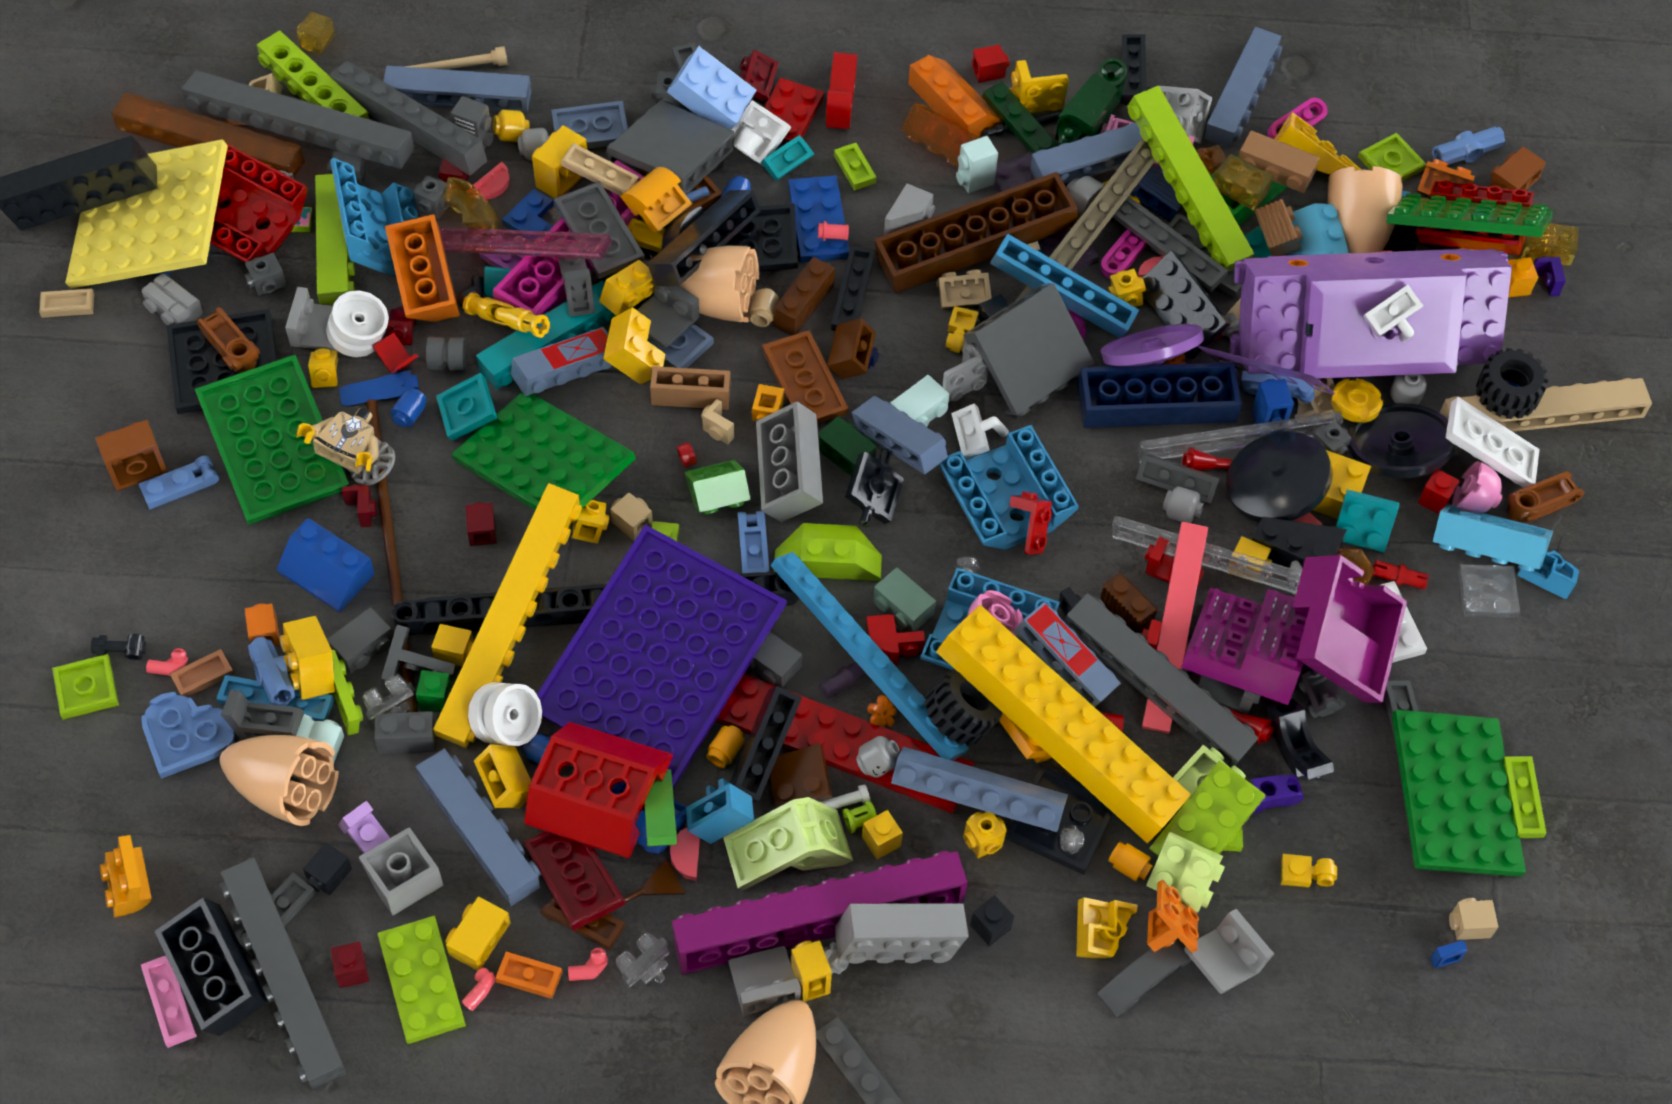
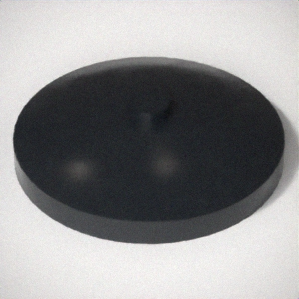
M1393 403L1383 405L1375 419L1370 422H1354L1349 431V435L1352 437L1349 450L1353 458L1358 462L1370 465L1371 472L1392 478H1414L1437 471L1451 459L1455 445L1446 439L1448 419L1431 408L1417 404Z
M1276 432L1252 441L1235 456L1227 472L1226 486L1234 507L1245 517L1256 522H1261L1263 516L1292 521L1312 511L1325 498L1332 483L1333 469L1325 448L1314 438L1298 432Z

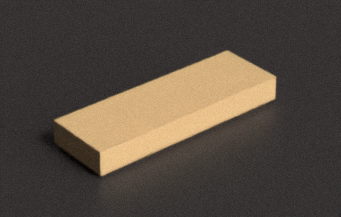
M575 143L571 145L561 160V166L594 183L600 181L604 188L620 196L635 185L639 179V176Z

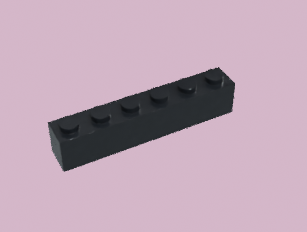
M729 190L649 261L647 264L655 286H680L699 269L702 261H692L691 257H686L687 255H704L707 248L724 246L760 213L753 190Z

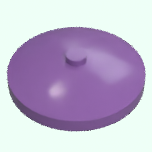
M1176 324L1139 331L1105 345L1101 349L1103 362L1113 366L1161 365L1164 361L1182 355L1201 344L1204 340L1203 330L1201 326L1195 324Z

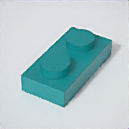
M798 135L764 158L761 163L776 182L812 158L814 153L801 135Z

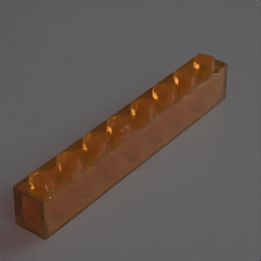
M125 92L111 113L118 130L177 148L223 139L226 144L278 171L282 170L288 174L292 172L294 179L305 163L302 148L296 143L276 139L271 135H263L248 128L244 129L231 125L228 122L211 119L205 115L188 112L183 108H175L163 102L146 99L140 95Z

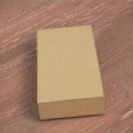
M92 288L41 292L39 309L41 318L93 314L94 291Z

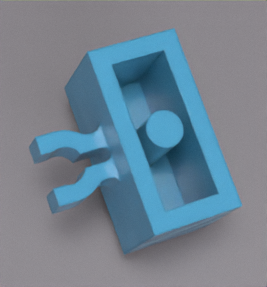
M723 778L718 780V790L711 785L707 786V796L686 807L688 832L709 844L754 821L752 796Z

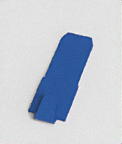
M411 370L344 385L339 389L341 405L352 406L366 403L370 399L385 400L399 397L410 388H419L417 375H411Z

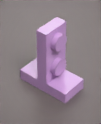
M367 800L344 816L338 824L344 834L348 833L363 854L390 839L373 816V808Z

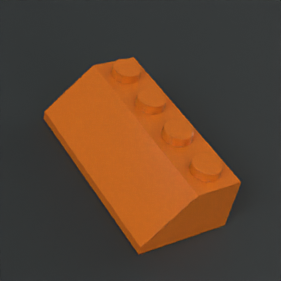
M927 55L910 65L909 86L965 143L980 137L985 128H993L995 124L1004 123L987 102L947 61Z
M432 214L385 226L406 318L438 322L460 316L435 215Z

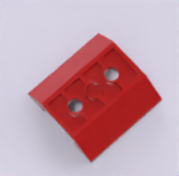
M227 144L210 244L245 263L255 258L275 253L293 230V226L301 218L308 190L307 186ZM231 201L227 208H219L222 202ZM264 222L270 223L268 228L258 229L260 224Z
M1443 180L1434 182L1430 199L1431 196L1439 195L1445 196L1446 200L1456 201V198H1470L1471 202L1481 203V200L1497 201L1496 204L1506 205L1507 202L1522 203V207H1532L1534 192H1528L1524 189H1502L1498 186L1483 187L1473 183L1456 184ZM1420 226L1417 227L1416 232L1419 243L1475 250L1496 249L1497 251L1520 255L1526 237Z
M569 722L551 736L528 788L524 823L527 826L629 859L640 835L635 824L654 780L663 781L673 755ZM573 766L574 772L571 776L566 778L560 776L561 770L564 767ZM619 782L626 783L627 786L624 792L621 794L612 793V788L615 784Z

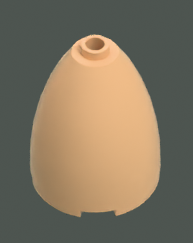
M1354 166L1337 170L1329 176L1328 204H1334V208L1337 210V216L1343 227L1349 253H1373L1384 250L1395 227V224H1386L1387 213L1395 205H1398L1402 198L1403 184L1398 173L1376 166L1372 167V171H1355Z
M720 246L707 248L704 255H687L686 257H691L692 261L702 260L699 269L680 285L699 299V313L726 321L749 322V311L756 290V280L759 279V265L755 249H750L748 246Z
M266 735L253 737L228 746L220 755L222 771L228 781L243 797L262 811L298 826L310 824V819L316 815L318 810L325 811L334 795L339 771L334 770L333 756L336 752L332 746L322 741L300 736ZM291 777L297 778V779L300 780L302 783H299V782H296V781H292V780H290V778H291Z
M790 1000L775 1006L750 1024L736 1039L718 1066L717 1079L715 1081L719 1094L728 1104L803 1103L812 1078L816 1055V1029L809 1006L801 1000Z

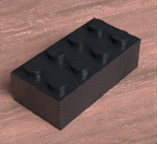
M202 897L154 931L202 1031L220 1036L268 1003L220 904Z

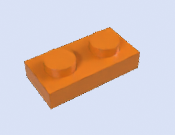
M505 952L495 979L497 983L553 999L562 975V968Z

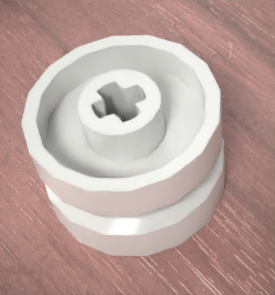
M349 291L339 296L332 307L326 326L328 341L334 349L351 357H364L375 352L372 347L382 340L388 325L389 316L387 308L380 299L371 293Z
M491 682L481 686L474 693L469 704L468 718L475 736L483 742L520 746L528 743L536 735L541 724L542 708L540 699L534 690L528 686Z

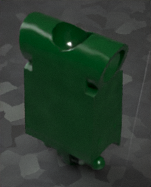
M1117 58L1104 60L1094 75L1092 74L1058 117L1055 139H1058L1059 145L1078 141L1086 136L1099 134L1103 124L1108 121L1111 114H1113V110L1121 102L1126 79V66L1121 60Z

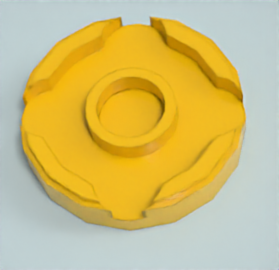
M1350 378L1338 382L1333 389L1335 394H1331V404L1341 417L1352 422L1363 423L1370 422L1378 416L1382 409L1383 401L1380 398V391L1372 383L1357 378L1355 381H1349Z

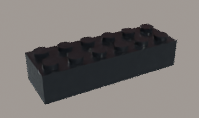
M131 135L0 177V209L20 231L157 189V165Z

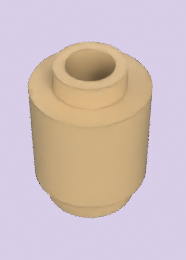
M764 288L755 292L749 311L750 321L754 325L767 327L773 321V308L779 302V297L773 290Z

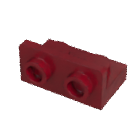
M755 49L748 57L744 56L739 65L741 73L738 76L756 89L753 97L763 102L769 98L779 62Z

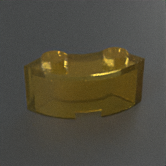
M448 177L444 200L457 213L463 214V223L475 235H498V219L490 202L469 182L459 178Z

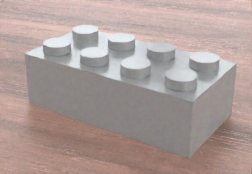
M795 402L756 421L761 511L780 522H784L823 504L816 413L799 402Z
M850 904L834 927L838 960H848L852 964L862 963L866 960H877L878 963H889L894 960H905L907 963L933 960L935 963H943L949 961L968 938L964 904Z

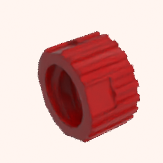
M689 442L676 447L679 458L685 468L697 464L695 453Z

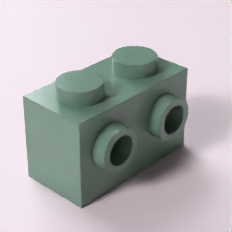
M897 567L874 586L873 601L875 605L883 612L886 611L888 614H894L895 623L902 629L906 628L909 632H915L935 614L936 600Z

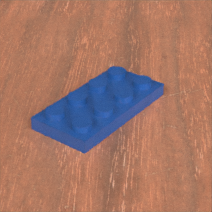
M837 175L789 179L791 204H795L800 262H810L813 257L821 261L847 259L850 252L848 241L840 239H825V241H822V238H818L819 223L827 221V224L845 225Z

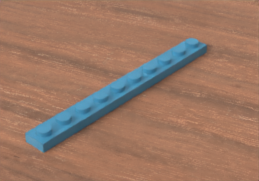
M794 552L775 558L771 567L938 755L951 761L964 756L969 747L966 744L960 745L956 741H951L946 735H942L939 732V729L933 725L932 719L926 712L928 709L925 707L926 699L917 691L906 676L900 672L888 656L883 653L870 636L856 623L853 617L839 604L836 598L830 594L818 578L804 565L801 559Z

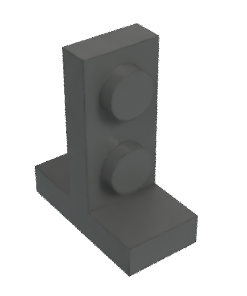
M583 250L559 253L558 261L566 293L569 317L595 313L589 268L587 269Z
M400 625L396 626L381 679L394 682L400 661L405 662L403 667L415 671H420L422 666L432 669L431 671L455 675L457 664L404 650L410 628Z
M230 690L221 715L239 739L245 740L253 738L255 734L296 736L304 712L298 707L249 702L241 691Z

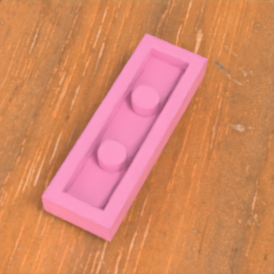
M166 955L141 964L167 1048L197 1037L182 988Z

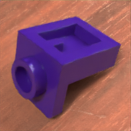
M1560 257L1536 258L1533 262L1538 277L1543 276V284L1547 286L1549 296H1559L1566 282Z

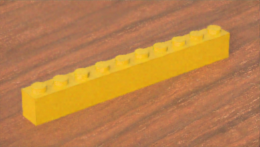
M548 483L433 730L437 737L466 749L469 742H475L477 737L470 727L468 718L469 704L474 693L481 686L491 682L502 683L503 676L500 675L504 666H510L515 654L512 649L516 641L521 642L525 634L526 627L523 625L527 617L531 618L536 610L537 602H535L538 593H543L547 586L549 578L546 575L550 568H555L559 560L560 554L557 553L561 544L565 545L571 533V530L568 529L572 520L576 521L580 515L582 506L579 505V495Z

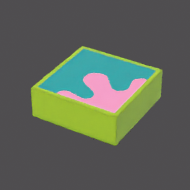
M303 207L301 218L293 226L294 228L291 232H311L312 207Z

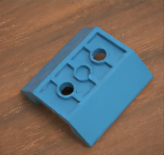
M332 158L330 162L350 261L390 276L396 275L385 226L419 218L413 190L393 182L381 194L357 184L353 165Z
M1032 425L1008 433L1006 445L969 459H965L962 452L958 451L948 455V458L938 464L984 546L1006 550L1026 542L1031 512L1009 506L1011 496L1022 495V491L1034 492L1038 494L1037 498L1052 501L1051 519L1048 522L1047 534L1055 530L1079 508ZM989 473H996L1001 478L992 480L987 475ZM1017 513L1022 515L1024 519L1022 521H1015L1010 518V515Z
M956 568L948 588L946 603L933 635L930 634L920 659L951 670L954 669L936 651L946 637L968 616V611L973 601L980 594H984L988 590L997 591L1009 597L1013 601L1010 605L1015 611L1019 608L1023 620L1044 601L1056 612L1060 602Z

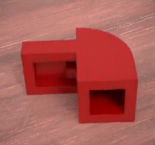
M894 614L866 616V634L870 636L895 666L898 665V659L901 655L913 657L922 654L925 645L924 631L896 633Z

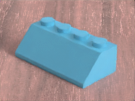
M1314 203L1293 212L1296 220L1291 222L1293 227L1299 226L1303 239L1299 240L1301 249L1288 253V256L1349 253L1343 227L1337 216L1334 204Z
M1448 504L1440 511L1433 542L1439 543L1438 547L1454 551L1455 548L1465 550V554L1472 557H1481L1482 554L1492 557L1491 561L1499 564L1512 562L1519 564L1518 568L1522 570L1534 571V569H1540L1543 565L1553 531L1486 513L1475 514L1460 511L1457 507Z

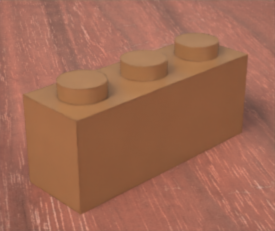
M1251 130L1240 150L1236 166L1293 190L1305 193L1315 174L1320 157Z
M653 366L650 385L651 405L705 408L707 405H712L716 399L722 401V409L729 410L730 371Z

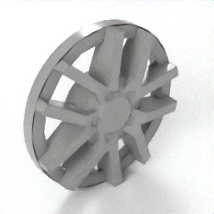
M378 440L379 457L371 465L370 471H366V466H363L360 474L349 470L355 482L365 486L372 485L388 475L395 462V452L389 444Z

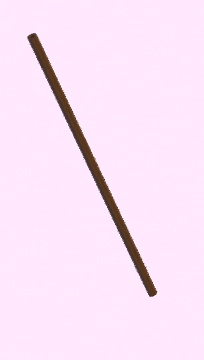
M370 399L366 402L367 410L373 415L369 425L374 428V436L382 442L377 401ZM386 476L377 482L392 606H394L396 603L403 601ZM407 637L404 650L410 651ZM400 661L406 713L418 712L412 669L403 667L405 662Z

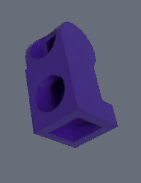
M1296 775L1269 776L1251 779L1250 781L1252 785L1266 795L1252 814L1262 812L1266 808L1291 806L1304 799Z

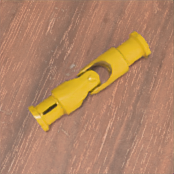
M474 292L469 293L463 301V309L466 314H477L481 319L502 326H509L523 333L531 332L533 336L538 338L544 337L550 328V321L545 315H534L530 310L514 308L508 303L490 297L481 298L479 294Z

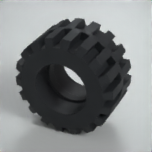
M1506 348L1505 352L1503 350L1496 351L1495 355L1491 354L1485 362L1476 382V394L1480 397V403L1482 405L1486 404V409L1489 412L1493 410L1496 412L1495 415L1499 417L1505 415L1506 419H1512L1513 416L1519 419L1523 418L1524 414L1530 415L1538 407L1548 386L1549 376L1545 375L1547 372L1546 367L1541 366L1542 362L1539 359H1534L1533 354L1529 352L1528 354L1523 353L1521 349L1513 351L1512 348ZM1504 380L1512 381L1520 387L1509 385Z
M955 669L948 672L926 695L925 707L928 709L926 712L932 719L933 725L939 729L942 735H946L949 740L956 741L960 745L966 744L970 746L978 743L1000 721L999 718L1002 716L1001 710Z

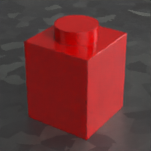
M1000 44L973 49L971 66L978 83L1005 78L1006 68L1009 67V58L1007 53H1003Z
M1439 469L1434 471L1423 489L1418 504L1440 515V511L1450 502L1460 480Z

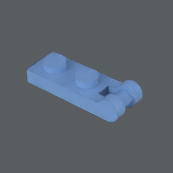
M1243 371L1241 379L1242 390L1251 395H1256L1260 382L1268 379H1278L1267 373L1248 374L1247 371ZM1276 375L1277 377H1279V378H1281V379H1284V378H1285V380L1291 381L1290 379H1288V378H1286V377H1284V376ZM1291 377L1298 383L1287 382L1291 397L1299 398L1303 403H1311L1315 398L1314 388L1304 380Z
M200 456L191 464L139 483L149 510L216 484L219 477L217 472L212 469L213 463L210 457ZM202 473L200 477L195 478V475Z
M756 511V514L747 515L746 512H738L742 573H770L764 512ZM757 524L755 527H747V525Z

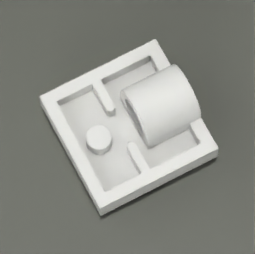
M752 100L737 124L731 129L734 131L733 147L763 166L762 160L777 149L791 129V126Z

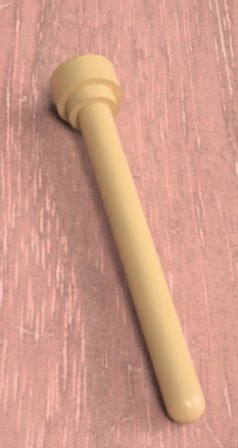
M505 46L495 47V50L488 54L405 67L449 70L487 63L498 64L499 67L506 66L508 63Z

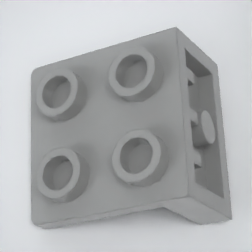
M1159 86L1188 138L1193 136L1195 137L1194 143L1200 144L1212 97L1199 89Z
M297 287L285 327L290 346L311 349L326 348L330 351L336 350L328 341L326 326L333 306L314 304L313 299H310L308 288Z
M964 340L962 363L944 372L943 388L949 393V402L957 401L963 395L973 390L977 391L987 384L988 367L975 343L967 344L966 340Z
M1237 909L1229 912L1215 930L1198 938L1197 951L1191 953L1186 946L1184 948L1187 955L1220 994L1257 975L1274 955L1272 950Z
M785 946L729 960V967L743 1016L772 1009L790 1000H800V984L798 978L794 979Z

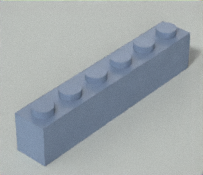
M1258 27L1254 28L1207 123L1204 140L1229 149L1234 140L1239 141L1243 131L1241 126L1248 123L1251 115L1249 109L1250 107L1255 108L1259 98L1257 93L1264 90L1267 82L1265 76L1271 75L1275 65L1273 60H1278L1283 48L1279 46L1281 35Z
M386 66L383 80L386 84L423 106L454 108L460 98L464 96L488 105L489 111L516 110L528 114L531 97L530 76L519 74Z
M1130 123L1122 128L1107 130L1095 136H1086L1081 140L1063 143L1047 150H1039L1032 154L1030 170L1035 179L1058 172L1063 183L1067 184L1078 177L1094 176L1117 169L1142 139L1140 129L1136 123Z
M907 747L902 748L897 758L891 782L898 786L1055 832L1058 831L1068 794Z
M444 748L415 766L419 780L510 906H513L540 888L538 877L541 874L533 861L528 863L523 857L525 852L517 839L512 841L507 835L509 829L501 818L496 820L491 813L494 811L491 803L485 796L480 798L476 792L478 787L470 775L464 776L461 771L463 769L462 764L455 755L450 756Z

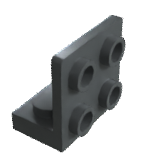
M654 284V295L637 310L651 320L648 337L662 347L667 348L699 318V299L681 286H655Z

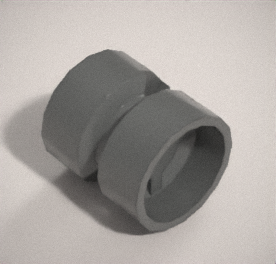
M428 337L426 345L428 370H443L446 366L450 371H465L467 362L466 338L450 337L448 341H445L443 337Z

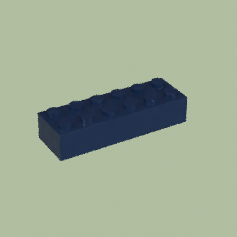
M1234 362L1083 367L1080 370L1078 380L1083 428L1237 422L1242 405Z

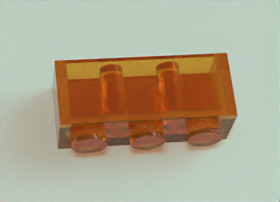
M923 104L912 105L901 128L902 131L907 133L908 139L916 143L923 142L927 145V150L937 155L939 153L945 155V160L955 166H959L958 156H960L961 145L980 138Z

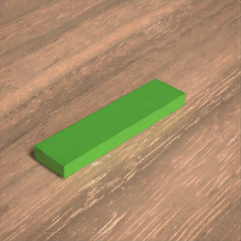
M671 769L667 770L663 781L654 780L645 801L647 846L677 844Z

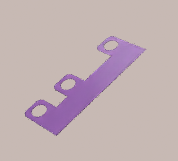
M1197 346L1218 363H1222L1217 360L1221 359L1229 363L1233 361L1268 371L1277 379L1281 378L1275 374L1290 379L1291 381L1286 380V382L1293 384L1298 383L1291 377L1301 379L1314 389L1335 394L1313 375ZM1312 384L1322 386L1326 388L1328 391L1321 390L1313 386Z

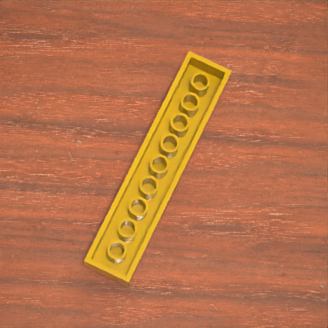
M981 605L946 637L936 651L1147 844L1191 796L1184 787Z

